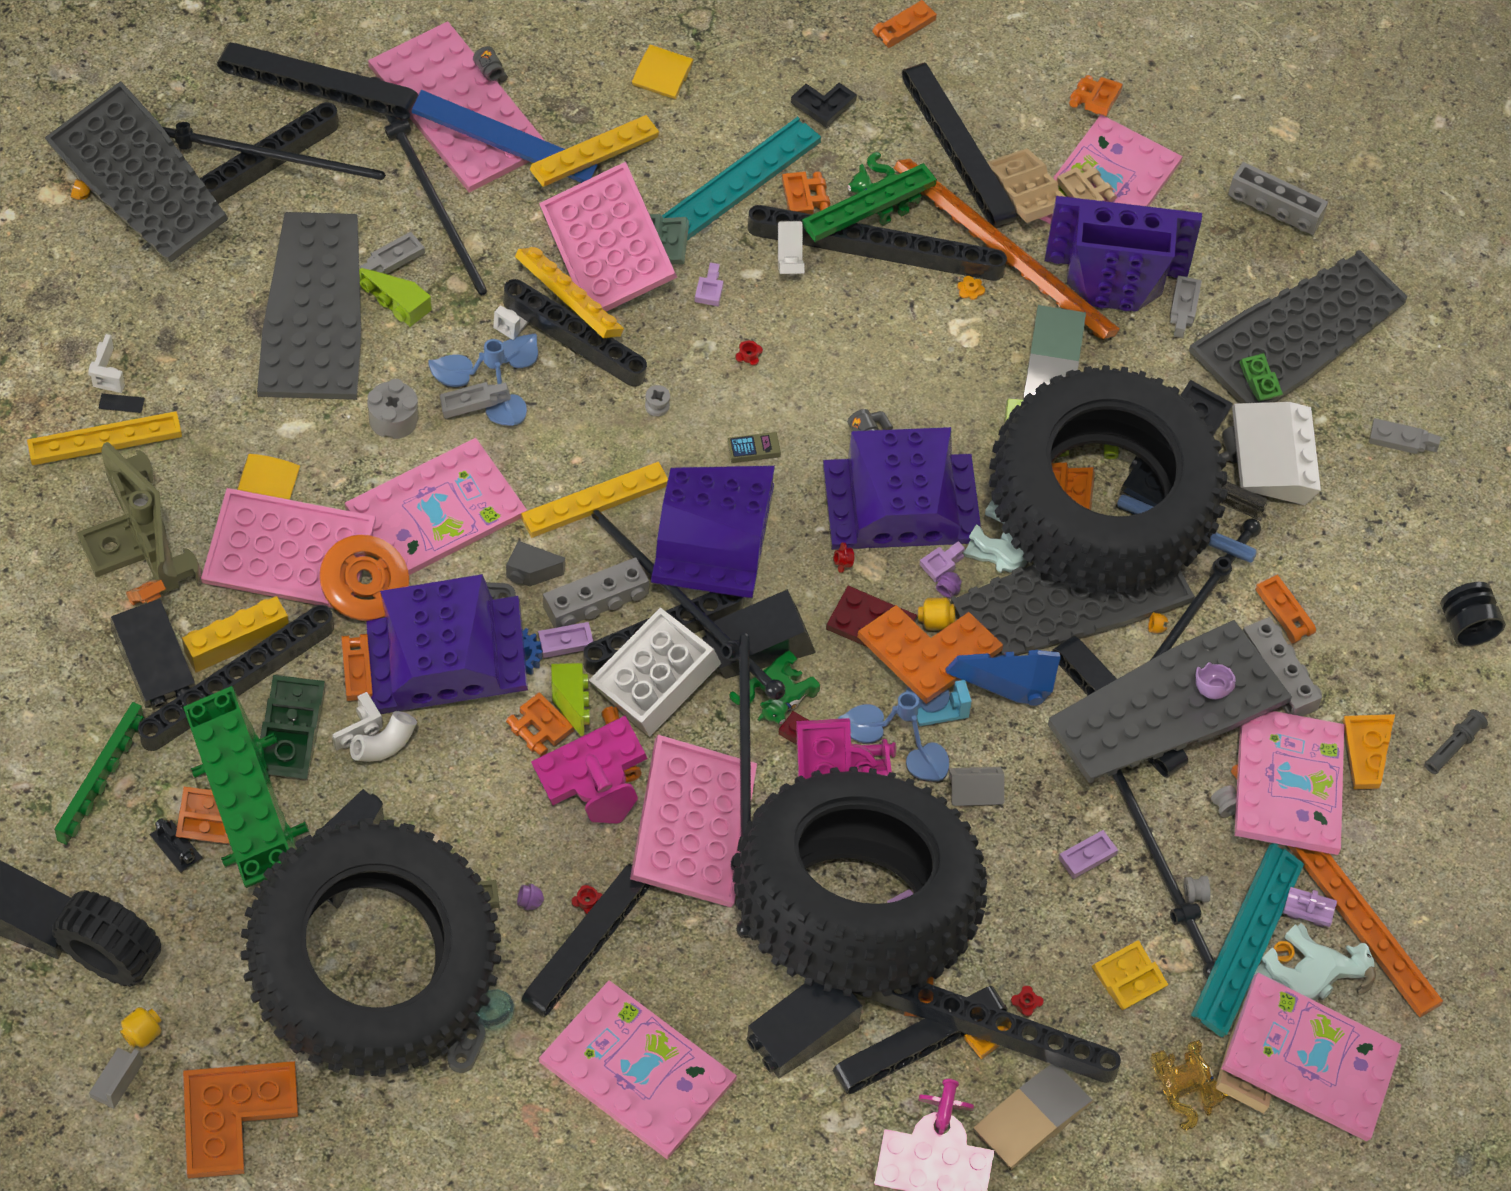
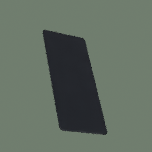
M102 393L98 408L142 413L145 398Z

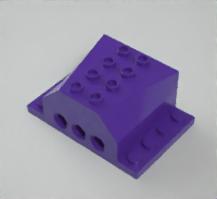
M1056 196L1044 261L1055 264H1068L1067 285L1091 306L1137 312L1163 294L1167 276L1174 278L1178 276L1188 277L1202 222V213Z
M951 427L851 431L848 459L823 460L831 550H839L841 543H846L847 548L852 549L954 545L958 541L961 544H969L971 540L969 536L976 524L981 527L972 454H952Z
M775 465L670 468L661 511L656 558L651 583L753 598L774 490Z
M483 574L380 591L385 618L366 621L373 694L371 699L380 714L528 690L519 596L493 600Z

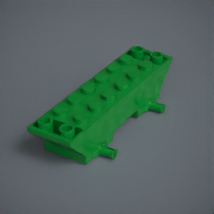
M230 686L188 704L183 708L202 760V764L191 768L194 778L204 774L207 775L233 853L221 857L222 863L225 868L237 863L244 886L248 888L263 880H267L263 876L267 868L271 869L275 862L281 864V861L278 859L279 855L283 851L286 853L291 847L296 850L295 837L310 831L306 821L294 827H290L287 824L274 793L264 759V748L278 743L277 737L273 732L259 739L233 686Z

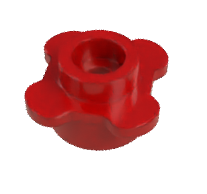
M754 341L741 342L739 344V353L735 355L738 362L750 363V365H757L759 363V354L763 352V348Z
M841 543L839 550H835L833 556L834 564L838 565L839 573H843L844 568H851L854 564L855 556L853 549L847 548L846 543Z
M583 885L577 892V896L572 898V905L580 907L587 914L600 899L602 893H598L595 888L589 885Z
M1023 986L1022 991L1018 995L1012 996L1011 1003L1024 1016H1031L1037 1007L1043 1005L1044 1000L1033 992L1031 986Z

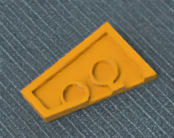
M1395 714L1344 716V733L1353 789L1380 788Z

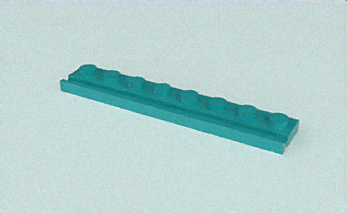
M797 116L671 208L662 217H687L689 220L688 241L821 143V136L806 123L803 124Z
M1276 843L1270 844L1191 1014L1193 1017H1198L1202 1024L1220 1037L1226 1036L1230 1030L1285 908L1290 887L1294 888L1304 866L1303 862L1286 849L1282 850Z

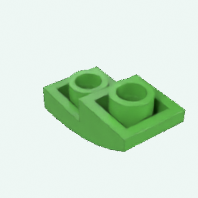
M1264 353L1240 360L1239 363L1244 376L1259 402L1283 395L1275 372L1271 373Z

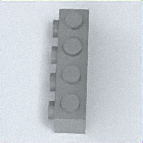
M1242 162L1233 176L1228 193L1229 196L1237 201H1242L1311 235H1314L1323 221L1328 201L1245 162Z
M635 557L543 593V608L554 628L574 625L585 619H593L607 610L618 609L623 604L632 600H641L649 594V580Z
M1271 617L1244 627L1243 632L1292 696L1290 703L1282 706L1287 714L1305 716L1317 711L1322 700L1321 690L1317 685L1313 684L1309 678L1307 668L1300 664L1296 658L1292 645L1287 644L1279 625L1274 624Z

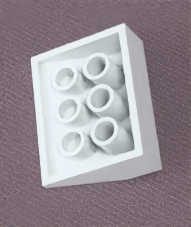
M1293 402L1239 403L1232 406L1241 490L1306 505L1321 491L1311 407Z
M659 608L589 679V682L617 707L624 716L626 715L628 720L650 737L718 668L721 662L711 646L662 608Z

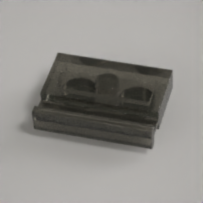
M1227 481V484L1222 487V489L1227 490V498L1221 504L1262 521L1268 499Z

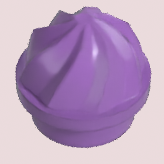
M946 572L939 576L936 589L944 597L951 598L960 592L962 581L958 574Z
M529 884L528 886L521 885L517 897V905L522 906L527 911L537 909L544 901L541 889L534 886V884Z

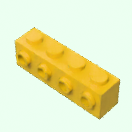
M277 596L271 599H264L255 606L241 609L230 617L216 620L207 627L189 632L186 636L182 637L184 653L193 670L197 673L253 648L289 624L288 615Z

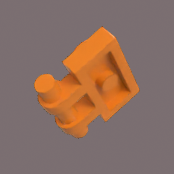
M1086 75L1079 81L1078 89L1072 92L1069 104L1071 107L1076 108L1078 105L1085 103V110L1107 116L1121 93L1123 84L1103 77L1097 82L1093 80L1092 76Z
M806 171L782 174L788 210L813 215L814 207L822 211L830 206L829 196L825 192L827 188L826 181L822 178L821 172H814L811 179H807ZM810 190H814L817 195L811 196Z
M540 692L520 706V713L523 715L521 719L518 720L514 715H510L506 720L512 727L511 731L516 736H521L527 742L526 746L532 752L536 751L540 756H544L548 752V749L543 745L546 740L553 746H556L574 732V727ZM531 724L539 731L535 735L527 729Z

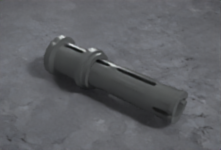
M1471 709L1467 713V718L1462 723L1454 726L1453 734L1425 762L1426 769L1432 774H1438L1464 744L1472 743L1478 731L1488 726L1486 717L1481 712Z

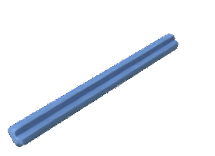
M1124 494L1120 496L1117 503L1118 508L1134 515L1153 508V506ZM1219 533L1212 534L1208 544L1250 563L1253 562L1257 554L1255 548Z

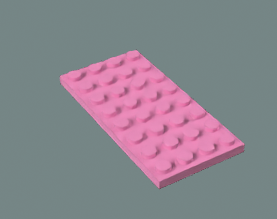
M448 21L368 60L370 69L385 82L411 88L418 95L421 90H424L544 140L497 81H489L483 76L473 61V51ZM414 113L411 114L410 119L469 193L529 163V161Z

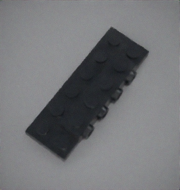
M1192 380L1188 382L1180 395L1182 398H1191L1194 401L1192 407L1196 411H1203L1206 416L1204 419L1206 425H1212L1215 430L1212 434L1213 437L1233 406V403ZM1135 456L1129 467L1132 471L1123 483L1121 490L1137 500L1155 507L1164 499L1162 486L1148 464L1138 456Z

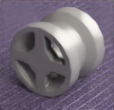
M661 385L651 386L646 391L645 409L652 416H663L668 412L670 406L669 390Z
M1233 785L1225 786L1211 796L1214 805L1219 807L1218 812L1221 817H1229L1236 813V790Z
M1200 876L1199 879H1193L1192 877L1184 878L1186 902L1194 903L1195 900H1201L1202 902L1210 901V883L1207 876Z

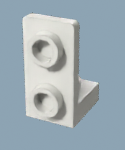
M801 221L778 222V270L780 274L804 273Z
M501 305L494 313L493 328L512 340L529 323L519 317L513 310L506 309Z
M106 334L103 342H99L97 346V357L95 362H91L88 374L91 376L93 387L122 393L125 386L123 372L113 367L106 368L113 351L112 336Z
M367 692L357 696L358 707L356 712L361 721L332 735L333 746L336 750L350 747L352 739L358 734L373 736L380 729H383L382 716Z

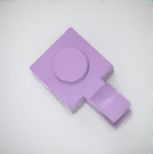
M710 263L707 278L699 277L695 302L719 306L723 289V281L718 280L720 264Z
M959 541L945 552L941 547H938L920 560V566L934 582H937L940 575L955 570V563L964 558L962 552L965 551V548Z

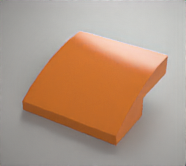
M1067 462L1051 463L1054 475L1062 489L1078 504L1091 510L1095 477L1094 468H1068Z
M183 787L176 838L229 845L230 842L212 790Z

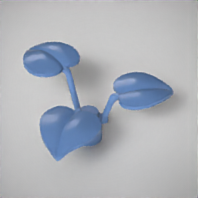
M536 333L523 335L503 343L497 339L486 341L484 353H479V358L474 367L471 360L463 355H448L439 359L428 360V365L431 373L439 382L450 387H460L468 384L469 375H474L484 360L487 367L496 369L497 384H501L500 366L502 363L509 362L515 368H525L536 362L538 358ZM511 394L510 400L487 407L486 415L497 424L518 425L526 417L527 407L525 401L520 396Z
M907 687L906 692L898 697V706L892 707V712L885 721H883V712L871 704L859 705L838 717V719H850L851 738L861 743H873L883 737L882 727L887 726L896 714L904 721H912L918 749L911 751L907 756L906 766L908 771L914 777L927 781H940L946 777L949 770L947 752L941 745L935 742L928 743L924 747L922 746L917 725V715L920 707L926 712H937L945 708L949 702V688L926 704Z

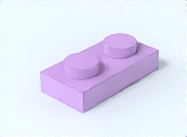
M589 622L538 631L543 658L584 651L586 645L593 642Z
M1104 830L1060 853L1058 859L1074 879L1116 856L1118 849Z

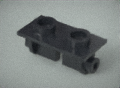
M161 818L155 823L157 828L149 835L180 873L202 859V856L188 839L176 838L177 826L172 820L169 821Z

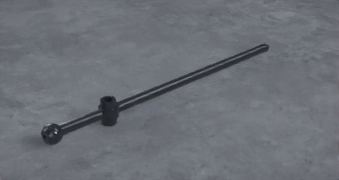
M371 77V78H373V79H377V80L383 81V80H382L381 78H379V77ZM385 114L390 124L384 127L388 139L396 138L399 141L475 288L480 295H485L487 293L486 286L406 136V133L412 131L408 120H399L397 117Z
M188 122L177 123L176 129L163 127L168 136L174 138L178 148L182 150L190 149L192 142L377 180H383L386 176L385 172L381 170L193 133V129Z
M594 510V514H591L592 518L633 558L636 557L640 565L652 576L654 563L599 510ZM661 584L722 644L720 652L724 659L739 661V640H731L677 586ZM750 658V673L765 686L767 697L772 700L782 698L786 689L783 682L775 679L772 680Z
M1253 518L1245 520L1242 524V533L1236 541L1246 545L1250 538L1258 536L1261 532L1260 522ZM1227 553L1225 557H1219L1213 562L1210 578L1150 660L1172 648L1215 586L1229 578L1232 571L1231 564L1236 559L1235 556Z
M742 633L739 636L741 837L745 834L748 822L751 821L750 638L747 633ZM733 855V857H732V859H731V869H732V870H734V868H737V867H738V866L733 865L735 855ZM741 911V920L737 924L736 931L741 938H750L748 933L751 928L750 926H744L742 921L743 912Z
M1119 769L1112 776L1176 905V908L1170 911L1171 920L1174 925L1181 924L1186 926L1204 963L1203 975L1208 979L1216 960L1213 959L1195 922L1196 919L1201 918L1200 907L1197 903H1186L1123 772Z

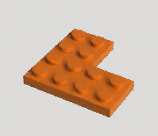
M896 605L860 629L857 636L926 704L953 686L955 681L961 680L947 674L945 670L958 655L988 653L993 658L1003 650V644L970 612L930 638Z
M295 1061L183 1071L188 1179L245 1174L242 1122L298 1117Z

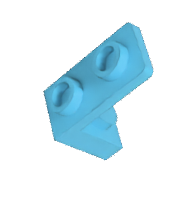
M955 681L954 691L950 693L949 702L942 710L926 712L920 707L917 715L918 725L925 726L969 718L972 701L966 681Z

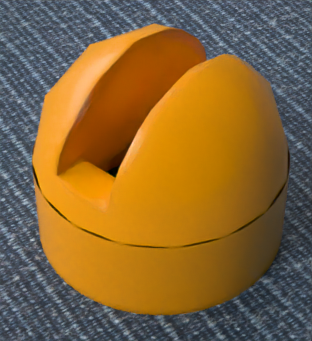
M76 179L71 192V198L77 200L87 199L90 195V189L83 181Z
M1153 612L1149 618L1148 631L1156 634L1165 632L1167 627L1163 625L1164 622L1169 623L1167 617Z
M1280 941L1273 947L1277 954L1288 952V956H1278V961L1281 964L1290 962L1294 957V947L1287 941Z

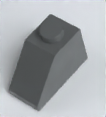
M521 541L517 542L506 564V578L516 584L527 586L545 582L562 576L565 573V557Z

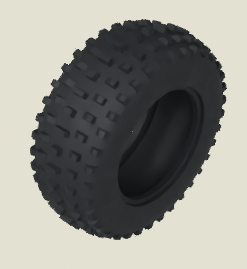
M1103 365L1102 370L1099 368L1092 369L1091 366L1084 367L1083 372L1080 370H1070L1066 372V377L1062 375L1055 376L1050 379L1049 385L1045 382L1040 384L1035 389V395L1029 392L1021 402V406L1016 405L1010 412L1005 424L999 430V440L994 442L992 452L996 453V457L991 458L989 469L995 470V472L990 475L989 487L995 488L991 492V497L994 505H999L995 509V514L1001 523L1004 522L1002 526L1003 532L1005 534L1010 533L1013 538L1011 544L1015 549L1020 548L1024 552L1022 557L1027 562H1035L1038 565L1036 569L1041 573L1047 574L1049 572L1054 575L1052 580L1056 582H1070V588L1076 589L1078 586V588L1084 589L1087 587L1090 593H1095L1097 589L1098 592L1106 590L1107 594H1114L1115 590L1118 593H1132L1135 587L1137 591L1150 588L1152 582L1155 585H1159L1167 580L1168 574L1172 578L1178 575L1183 564L1188 567L1197 558V555L1208 547L1212 534H1216L1219 524L1216 523L1217 518H1222L1225 507L1220 505V503L1227 498V490L1222 489L1227 484V472L1221 470L1226 467V461L1218 453L1222 446L1220 441L1215 440L1212 436L1215 432L1213 426L1206 425L1204 421L1205 414L1202 410L1196 411L1192 407L1194 401L1191 398H1182L1179 395L1180 389L1175 386L1173 388L1170 386L1166 387L1163 385L1164 380L1159 377L1157 379L1147 378L1144 371L1140 370L1139 374L1133 371L1130 373L1128 372V367H1121L1119 371L1116 368L1110 370L1109 365ZM1087 444L1117 446L1135 454L1148 464L1160 481L1164 499L1155 507L1135 515L1110 516L1100 514L1078 504L1062 489L1054 475L1051 463L1062 453L1077 446Z
M838 767L831 768L830 773L822 774L819 770L813 771L810 778L805 779L802 775L795 778V784L789 785L785 783L779 788L778 794L774 792L770 794L764 804L756 809L753 814V821L748 822L745 834L739 838L737 851L741 853H735L733 865L738 866L734 868L733 873L734 891L738 897L736 905L738 910L743 912L742 921L744 926H750L751 928L748 933L750 938L760 942L758 948L762 954H771L773 956L771 962L775 966L782 964L788 968V975L794 977L798 974L804 977V983L809 986L815 982L824 985V991L831 992L832 988L843 990L845 996H851L852 992H862L863 996L871 998L872 992H882L884 997L891 996L892 991L900 989L902 993H907L911 990V986L915 984L921 988L927 985L928 978L932 977L936 980L942 975L944 968L949 969L953 966L961 953L964 954L967 950V941L972 940L977 934L978 926L976 925L982 924L985 911L980 908H985L987 903V896L983 895L987 887V879L985 878L987 872L986 867H983L981 864L984 861L983 853L981 850L976 849L979 844L976 835L969 834L970 824L968 821L961 822L959 819L961 813L957 808L949 809L946 806L948 801L943 796L939 798L931 795L932 789L927 786L923 789L914 786L915 780L908 778L906 781L896 779V773L889 772L888 776L877 774V769L873 768L869 769V773L858 772L857 767H850L847 772H840ZM852 858L865 860L881 865L897 874L911 887L914 894L890 903L872 904L852 901L822 887L809 875L806 869L816 863L830 859Z
M373 818L359 819L358 825H352L351 820L336 823L335 830H332L330 826L319 828L315 831V838L308 835L303 839H299L295 842L296 850L291 847L286 853L283 851L279 855L278 859L281 861V864L275 862L271 869L267 868L263 876L268 881L263 880L260 888L255 887L252 895L256 896L258 900L254 899L252 906L246 909L244 916L251 918V920L248 921V929H242L241 938L248 939V942L246 943V950L241 951L240 954L241 960H248L250 971L245 973L243 977L245 982L252 981V987L255 990L250 996L252 1002H259L261 1009H264L260 1014L264 1023L269 1020L272 1026L277 1027L273 1033L280 1040L283 1038L287 1042H292L289 1048L294 1053L298 1054L301 1052L305 1054L306 1052L309 1054L308 1061L319 1065V1063L323 1064V1062L329 1063L328 1069L333 1072L339 1073L343 1068L349 1069V1075L363 1077L365 1070L370 1071L371 1076L384 1077L387 1069H391L392 1074H401L409 1071V1064H412L413 1068L421 1065L424 1067L429 1063L428 1056H431L433 1059L439 1055L443 1056L449 1052L447 1044L452 1046L457 1040L461 1042L466 1037L462 1030L466 1031L471 1024L474 1026L477 1024L480 1017L476 1013H479L482 1005L487 1007L491 1000L485 993H488L490 986L495 987L498 977L492 975L494 964H500L501 956L495 954L496 943L501 942V934L494 933L496 931L494 922L498 920L497 912L490 913L492 908L490 903H487L491 900L489 892H484L482 884L478 885L482 880L478 873L474 874L471 867L466 868V865L469 863L468 860L457 852L451 853L453 846L440 839L438 842H435L433 840L435 834L422 830L419 833L414 832L415 825L404 823L397 827L394 826V820L390 819L380 820L379 824H373ZM358 888L385 890L409 902L422 915L433 937L435 966L430 983L411 999L387 1007L357 1005L333 993L314 971L306 945L308 920L324 902L342 892Z

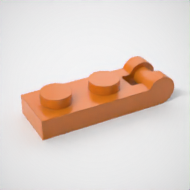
M921 0L886 22L876 24L872 33L878 38L881 37L883 43L890 48L934 22L937 14Z
M1278 574L1256 585V592L1286 631L1291 643L1300 641L1304 635L1310 636L1316 633L1314 623ZM1297 621L1301 624L1298 628L1294 624Z
M150 580L137 588L127 591L126 595L134 606L140 603V601L148 603L160 598L159 592L166 588L162 580Z
M360 634V637L349 638V635L341 636L347 701L358 700L357 696L365 692L371 698L373 694L367 634ZM361 647L359 650H350V648Z

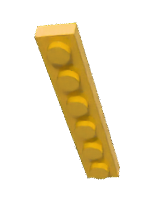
M644 115L532 163L530 171L542 187H545L658 138L659 130L648 116Z
M529 247L517 250L515 257L603 338L621 337L624 328L617 322L616 318L602 309V306L590 298L584 289L578 287L570 276L564 274L557 267L556 263L545 257L540 249Z
M175 411L27 439L31 464L38 465L101 453L103 444L109 442L117 450L180 438L182 433L178 414Z
M658 461L521 513V519L529 535L533 538L591 516V514H594V510L602 512L665 488L668 477Z

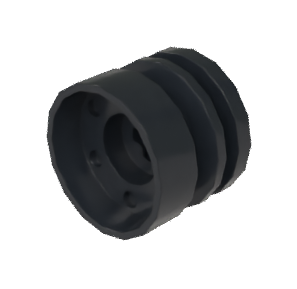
M1486 582L1466 583L1449 591L1442 598L1440 605L1445 613L1447 622L1450 623L1449 627L1457 645L1466 647L1480 645L1497 637L1504 630L1506 623L1499 607L1496 606L1497 601L1490 584Z

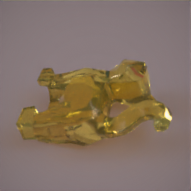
M1200 1040L1188 1043V1052L1184 1054L1186 1064L1175 1067L1176 1059L1174 1054L1172 1053L1167 1056L1164 1050L1152 1053L1150 1058L1155 1074L1163 1083V1091L1168 1097L1169 1105L1174 1111L1187 1116V1120L1179 1124L1182 1130H1189L1195 1127L1198 1122V1114L1191 1106L1180 1103L1179 1098L1191 1092L1200 1091L1205 1113L1209 1116L1211 1115L1212 1108L1219 1105L1228 1096L1216 1089L1217 1081L1214 1080L1211 1067L1200 1054L1202 1051Z

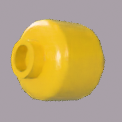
M946 597L926 598L923 606L918 607V621L923 622L925 629L928 631H942L955 622V604H951L950 600Z
M138 1007L121 1021L122 1030H120V1034L131 1047L145 1048L160 1036L161 1028L159 1023L162 1020L152 1008L147 1011L142 1007Z

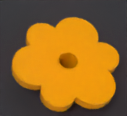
M971 276L964 277L963 282H959L957 285L958 289H960L959 295L962 298L976 300L978 296H982L985 293L982 281Z

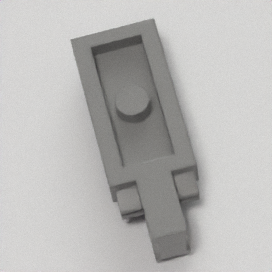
M409 232L372 252L371 257L367 259V263L361 265L360 269L365 268L388 274L423 255L425 247L412 232Z
M1183 276L1177 277L1170 314V323L1176 324L1174 337L1183 338L1186 326L1192 327V323H1194L1202 280Z
M487 382L440 394L442 412L445 419L491 407L511 399L506 382L497 385H488Z
M1374 418L1369 443L1417 454L1425 450L1437 452L1441 436L1428 433V431Z

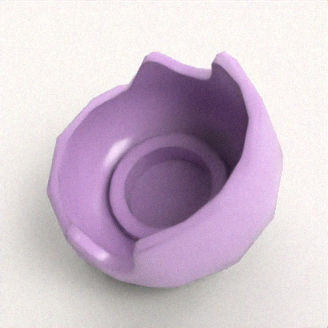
M1210 662L1202 669L1197 667L1196 687L1202 695L1216 700L1227 696L1234 690L1236 680L1230 668L1222 664H1211Z

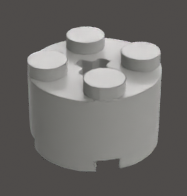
M392 379L379 384L369 392L367 401L369 424L377 435L384 438L385 436H392L393 439H400L408 436L415 430L418 421V399L415 391L410 386L403 383L400 379Z

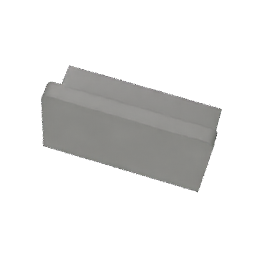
M1001 766L949 768L951 802L953 806L1004 804V772Z
M117 1048L89 1092L90 1098L115 1109L143 1064L140 1051L134 1049L132 1053Z

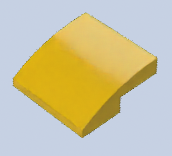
M650 44L637 68L632 84L677 99L683 81H686L694 59Z
M248 454L237 490L290 500L300 465L275 457Z
M1139 940L1092 965L1099 980L1122 1011L1168 986L1157 963L1151 962Z

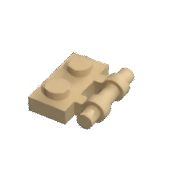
M1089 163L1082 167L1084 173L1076 167L1057 176L1058 185L1068 197L1104 201L1103 198H1106L1109 202H1113L1117 198L1113 192V187L1108 182L1105 183L1100 177L1101 173Z

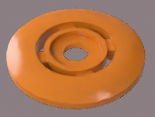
M353 535L338 541L327 551L321 563L319 580L325 598L338 612L355 620L371 621L385 617L380 591L409 586V573L403 557L390 543L375 536ZM358 554V555H365V556H361V557H357V558H356L354 555ZM368 571L372 575V581L369 584L360 583L357 579L358 572ZM353 593V594H355V595H357V596H359V597H371V596H373L374 599H371V600H363V599L356 598V597H354V596L351 595V594Z

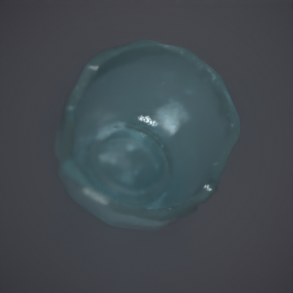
M488 990V993H485V995L491 1000L487 1007L482 1005L479 1013L476 1012L477 1016L480 1017L478 1022L490 1030L501 1029L511 1021L514 1015V1000L507 992L502 990Z

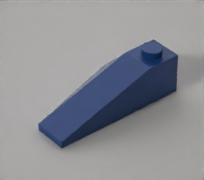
M1029 650L1028 655L1014 656V652H1005L1004 655L991 658L988 653L958 655L945 670L949 675L1017 703L1037 706L1042 704L1053 692L1060 653Z

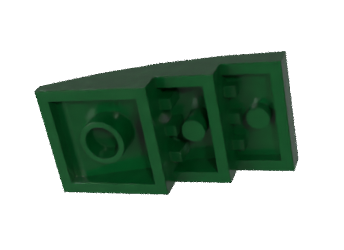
M273 675L270 698L267 701L265 720L262 722L260 738H263L274 732L278 743L264 748V759L268 768L266 769L268 775L308 780L322 711L325 681Z

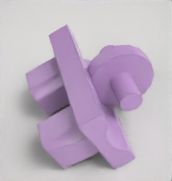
M1290 887L1283 913L1293 919L1301 918L1311 921L1314 925L1320 927H1330L1337 901L1318 895L1316 890L1310 893Z

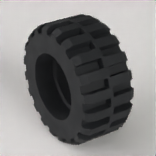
M88 890L75 893L52 925V935L57 944L61 945L62 949L71 955L76 962L81 963L86 969L93 971L101 978H106L112 983H119L121 986L131 987L140 983L161 953L160 938L156 936V932L143 919L137 917L133 911L123 907L124 905L111 900V898L105 895L102 896L97 892H90Z

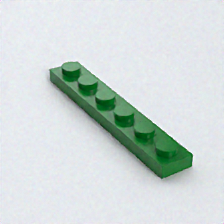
M922 163L804 218L802 226L814 242L935 186L937 179L927 166Z
M135 702L131 703L54 828L58 842L67 845L71 837L74 838L78 834L81 826L80 823L84 816H88L91 813L94 805L93 801L98 794L101 795L105 790L106 780L111 773L116 772L120 757L123 752L126 753L130 749L132 738L136 731H138L140 722L145 719L142 705Z

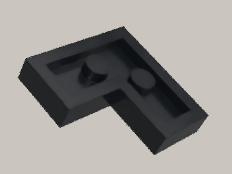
M840 82L825 95L805 84L791 96L790 103L827 128L856 101L857 94Z

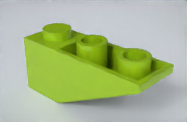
M365 268L359 269V283L362 289L375 296L381 306L389 308L400 322L404 321L411 327L432 311L431 296L415 282Z
M582 663L551 664L552 701L579 735L584 736V725L590 724L589 709H584V707H589V691H583V689H588V674H583Z

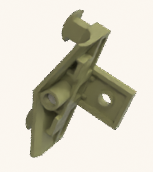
M109 442L104 443L101 451L106 476L124 515L76 532L95 577L146 559L155 580H162L166 588L161 591L162 594L179 588L178 581L191 576L194 577L198 584L201 579V569L196 556L187 548H183V554L175 557L171 556L165 525L161 517L160 492L152 485L154 470L148 456L144 452L136 450L137 455L125 459ZM109 542L117 544L112 550L103 548Z

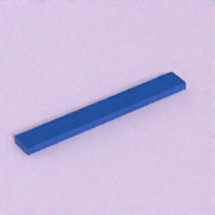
M424 90L420 91L411 113L532 163L565 150ZM597 164L572 174L568 178L580 183L587 181L593 177Z

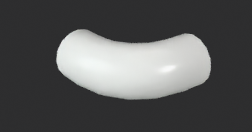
M395 711L386 728L379 734L374 736L358 734L354 736L350 745L352 759L364 762L382 761L395 755L406 745L417 724L416 719L407 713Z

